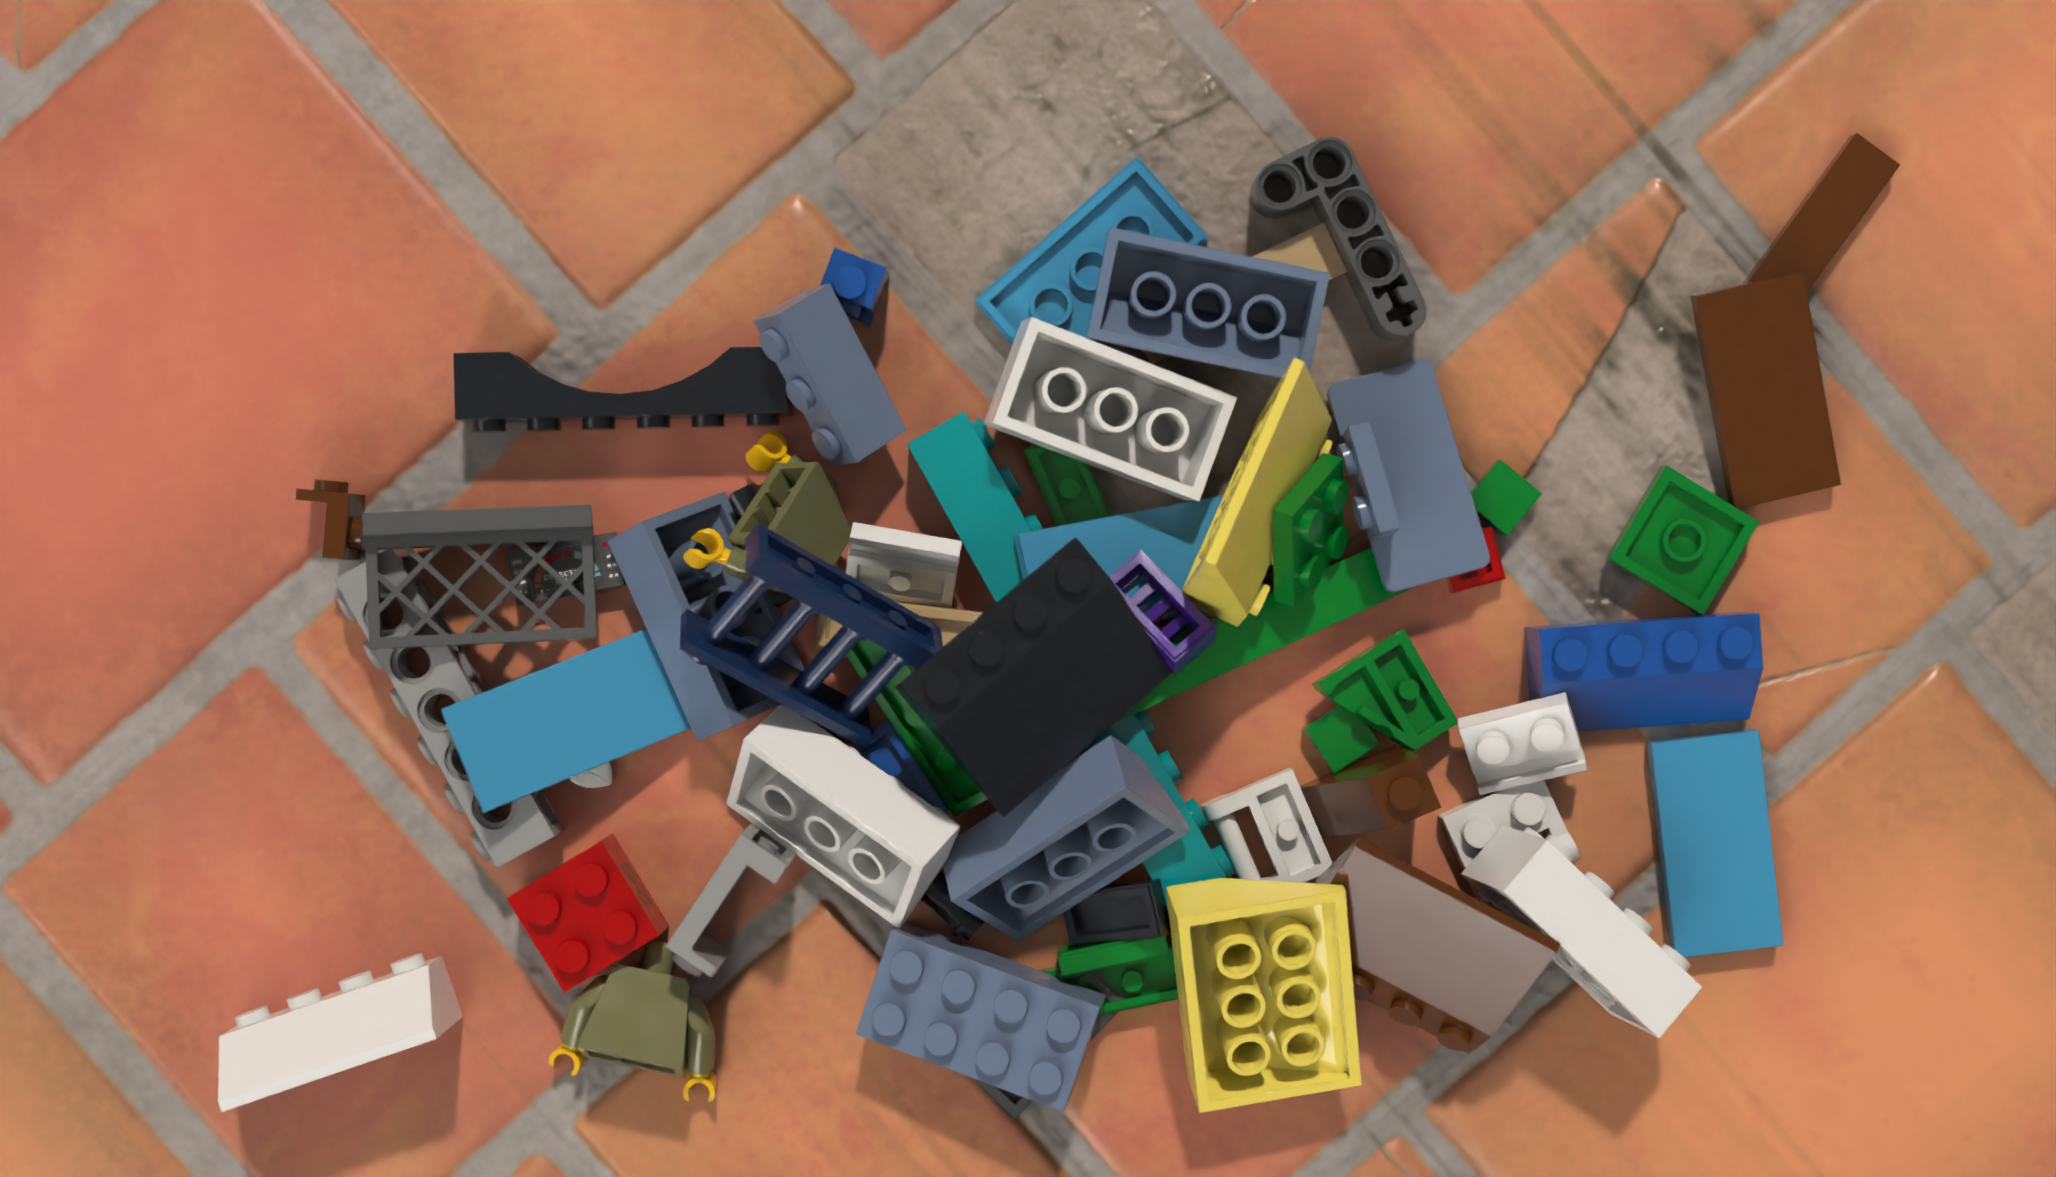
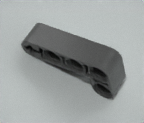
M1334 137L1319 139L1269 163L1260 171L1251 186L1250 199L1252 206L1262 216L1277 219L1312 204L1320 223H1325L1347 269L1345 275L1371 329L1377 336L1384 340L1397 341L1413 334L1422 326L1427 310L1424 299L1359 163L1346 142ZM1320 154L1333 157L1339 166V176L1333 179L1319 176L1314 170V157ZM1270 178L1284 180L1290 188V199L1283 203H1276L1268 199L1263 189L1264 181ZM1351 203L1357 206L1363 217L1361 227L1351 229L1342 225L1337 216L1338 205ZM1375 252L1381 255L1386 264V272L1382 278H1371L1365 274L1361 267L1363 253ZM1394 280L1397 287L1377 299L1373 292L1381 290ZM1392 305L1395 308L1404 306L1407 309L1408 315L1402 319V323L1399 320L1390 323L1387 319L1386 313L1393 308Z

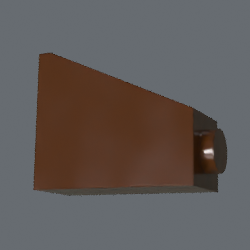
M1398 745L1347 765L1335 774L1331 772L1300 786L1321 837L1390 830L1441 808L1420 756Z

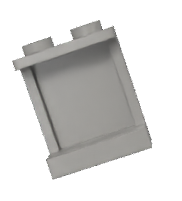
M751 823L734 843L665 946L675 953L672 957L673 961L694 976L700 977L704 972L708 976L713 977L732 950L709 935L707 929L748 867L776 884L796 854Z

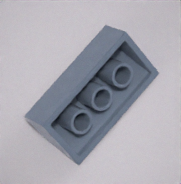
M1110 227L1100 266L1087 339L1281 379L1295 357L1304 361L1310 372L1330 273Z
M725 491L644 520L608 540V544L697 741L733 727L781 704L710 665L705 666L695 662L686 652L680 650L681 615L685 610L689 609L710 621L744 581L723 572L725 566L715 561L703 569H696L689 566L683 558V554L690 548L698 549L708 554L703 544L691 539L696 532L707 528L713 529L721 535L725 548L733 549L734 546L730 543L728 537L737 525L738 519ZM769 589L765 590L731 631L734 635L756 647L781 619L777 607L772 604V595ZM761 607L762 613L755 614L756 610ZM791 641L777 658L803 672L804 667Z
M1110 735L1062 767L1007 816L1002 817L996 811L956 837L950 854L943 864L950 900L1015 940L1020 941L1188 834L1190 829L1187 821L1144 759Z

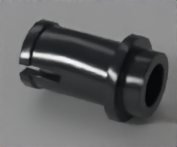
M940 872L931 882L920 901L925 902L955 929L952 932L954 937L960 934L968 941L985 921L951 902L945 875Z

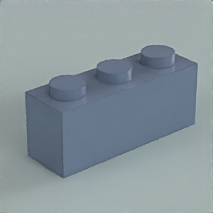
M830 283L805 289L753 320L760 333L759 341L764 353L777 364L787 383L786 392L790 401L798 410L803 412L813 431L812 440L817 451L825 459L829 460L831 466L858 463L907 430Z

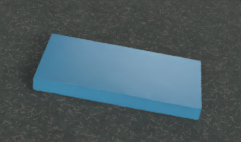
M1137 156L976 298L974 303L1012 345L1021 321L1030 317L1087 338L1106 237L1110 227L1202 246L1208 241L1209 237Z
M1223 495L1201 499L1200 501H1190L1019 533L1014 536L1022 577L1023 579L1061 547L1076 537L1108 576L1139 550H1142L1182 590ZM1143 574L1127 587L1123 593L1130 598L1149 580ZM1157 592L1139 609L1145 614L1163 599V596ZM1173 609L1162 619L1177 617L1178 614Z
M647 629L441 709L442 716L482 813L501 807L691 729Z
M1750 729L1646 742L1670 947L1683 957H1693L1784 946L1759 730Z

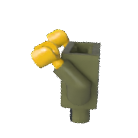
M777 432L765 433L757 441V445H753L746 453V461L756 471L767 472L771 470V472L728 537V540L734 546L733 549L730 550L724 547L723 539L717 531L709 528L702 529L696 532L691 539L703 544L708 554L698 549L690 548L683 554L685 562L693 568L703 569L715 561L725 566L723 572L745 580L750 574L746 571L745 538L759 523L841 570L836 562L849 542L851 527L840 506L835 480L823 471L818 461L808 462L797 453L792 457L787 454V443L781 434ZM767 588V589H770V590H774V591H777V592L784 593V592H782L781 590H779V589H777V588H773V589Z
M654 940L649 941L645 945L640 968L615 964L609 975L597 976L572 1000L560 1037L562 1043L549 1057L548 1064L551 1068L554 1069L560 1063L562 1054H567L574 1061V1069L571 1072V1076L578 1074L585 1066L588 1058L685 1078L687 1069L689 1073L686 1075L683 1098L686 1101H690L691 1086L696 1083H702L709 1089L708 1102L714 1100L717 1088V1077L712 1071L714 1069L715 1031L704 999L698 994L692 993L691 981L671 975L675 963L672 957L675 953L665 947L667 943Z

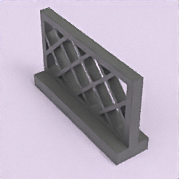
M591 505L362 513L363 536L365 537L370 650L597 639ZM582 542V564L567 580L543 560L557 543ZM547 543L538 554L526 545ZM516 544L532 560L509 582L486 561L502 545ZM491 545L481 556L470 547ZM445 547H461L476 561L454 585L430 565ZM412 548L433 549L423 559ZM404 549L419 564L395 587L380 574L379 550ZM538 564L562 585L540 609L516 588ZM481 567L506 587L484 611L479 609L459 591ZM424 569L449 589L426 614L402 594ZM582 574L584 596L572 586ZM380 582L391 591L382 603ZM568 590L585 606V628L561 629L545 613ZM510 593L514 594L535 613L519 631H504L489 617ZM455 595L476 613L478 617L463 633L448 634L432 618ZM397 598L421 618L405 636L382 637L381 614ZM540 619L552 628L530 630ZM484 621L496 631L473 633ZM427 624L438 633V635L417 634Z

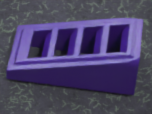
M1139 550L1109 576L1174 674L1179 673L1215 641L1216 626L1142 550ZM1144 574L1149 582L1128 598L1123 591ZM1159 592L1163 599L1144 614L1139 607ZM1174 609L1178 616L1160 631L1155 624ZM1189 627L1192 633L1175 647L1171 641Z

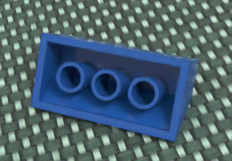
M1728 612L1524 627L1529 701L1566 692L1578 732L1749 720L1763 671L1760 613Z

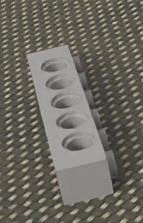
M389 549L379 554L380 574L395 587L417 566L412 556L404 549ZM366 561L335 578L334 581L341 591L336 595L341 610L351 622L358 621L368 639L363 642L368 658L378 670L385 669L395 687L390 690L394 704L404 717H412L420 731L421 736L417 738L419 748L431 765H439L448 783L444 785L447 798L457 812L462 813L465 811L475 829L471 833V838L481 857L486 861L492 859L496 868H499L563 832L565 828L543 789L511 802V812L507 818L498 817L492 811L482 813L447 725L437 716L435 710L436 701L442 694L450 696L455 703L487 691L463 647H422L430 657L429 670L423 676L414 673L409 665V655L414 648L370 650ZM422 574L402 592L425 614L437 603ZM380 582L382 603L391 591ZM397 598L396 601L399 602L403 609V619L396 628H391L385 623L381 614L382 637L405 636L421 618ZM440 610L432 620L446 633L455 634L444 613ZM427 624L417 635H438V633Z

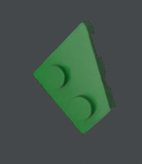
M1404 629L1396 630L1312 683L1317 692L1409 751L1419 749L1458 724L1456 716Z

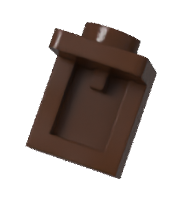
M315 479L314 490L296 489L295 500L327 502L322 558L360 560L361 550H365L362 513H364L366 495L348 493V482Z

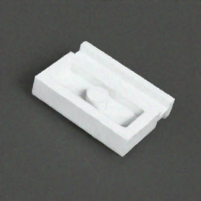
M853 522L849 538L850 546L846 574L895 602L952 608L962 541Z
M1566 692L1458 718V729L1473 775H1475L1480 795L1588 770L1586 756L1582 749Z

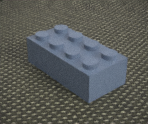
M906 921L899 929L895 926L889 934L856 1034L1064 1112L1074 1090L1106 995Z

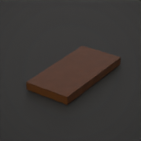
M1803 271L1790 272L1690 296L1728 503L1740 509L1841 485Z

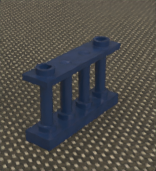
M758 523L745 538L746 571L750 574L710 621L689 609L685 610L681 615L680 650L686 652L695 662L705 666L710 665L824 726L833 736L840 739H848L866 748L871 742L869 704L904 665L919 667L943 647L941 629L939 626ZM767 588H777L797 599L757 647L731 633L732 629ZM814 614H823L843 625L803 672L777 658ZM860 640H870L888 650L848 696L823 683Z

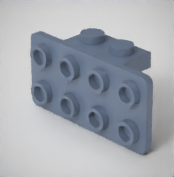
M1418 360L1332 384L1327 391V399L1341 443L1337 445V456L1343 458L1344 476L1351 477L1356 497L1352 498L1354 515L1361 530L1366 529L1385 590L1395 593L1484 568L1490 561V554L1432 364L1426 360Z

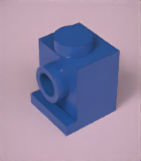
M834 247L820 285L830 283L848 318L871 326L890 275L887 267Z

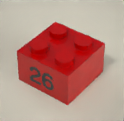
M613 833L506 898L564 993L658 937L669 926Z

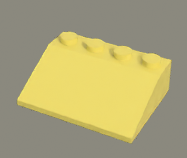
M1295 357L1258 415L1181 590L1199 610L1236 627L1241 624L1248 613L1254 616L1259 614L1270 590V586L1262 583L1269 565H1273L1272 510L1323 453L1329 454L1333 441L1325 438L1332 419L1305 362Z
M1216 878L1167 886L1166 894L1187 1078L1199 1113L1362 1085L1346 890L1344 886Z

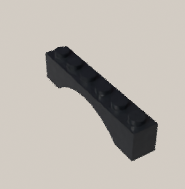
M730 347L710 365L682 381L654 390L624 394L589 392L564 385L542 374L523 358L510 352L453 353L455 420L472 423V432L477 433L506 432V422H527V431L536 432L561 431V421H582V430H615V420L637 419V429L670 428V419L691 418L692 428L725 427V418L746 417V426L773 427L779 426V416H793L792 402L786 392L787 383L777 364L767 357L762 347Z

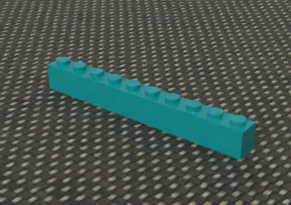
M964 411L912 440L907 445L994 600L997 602L1023 580L1014 536L1019 533L1041 530L1043 528L1034 512L1026 517L1021 513L1014 498L1023 493L1009 467L1006 465L997 470L987 451L996 445L986 426L983 425L982 419L979 417L970 422ZM1143 710L1112 724L1084 748L1081 754L1108 736H1113L1144 759L1187 821L1190 829L1188 834L1142 862L1151 879H1161L1165 902L1168 907L1167 886L1216 878H1229L1236 874V871L1221 845L1210 849L1201 833V830L1210 825L1194 797L1186 802L1183 801L1174 785L1183 777L1167 750L1159 755L1156 753L1147 737L1154 733L1156 729L1146 711Z

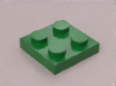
M1323 453L1272 510L1275 602L1295 607L1309 589H1314L1319 584L1326 568L1334 559H1339L1346 549L1348 529L1343 527V508L1348 498L1349 488L1347 482L1343 481V458Z
M1661 466L1605 560L1696 615H1704L1758 526L1759 521L1672 468Z

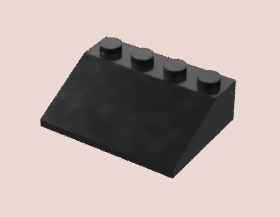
M1075 537L894 688L999 814L1005 817L1173 672L1113 581Z

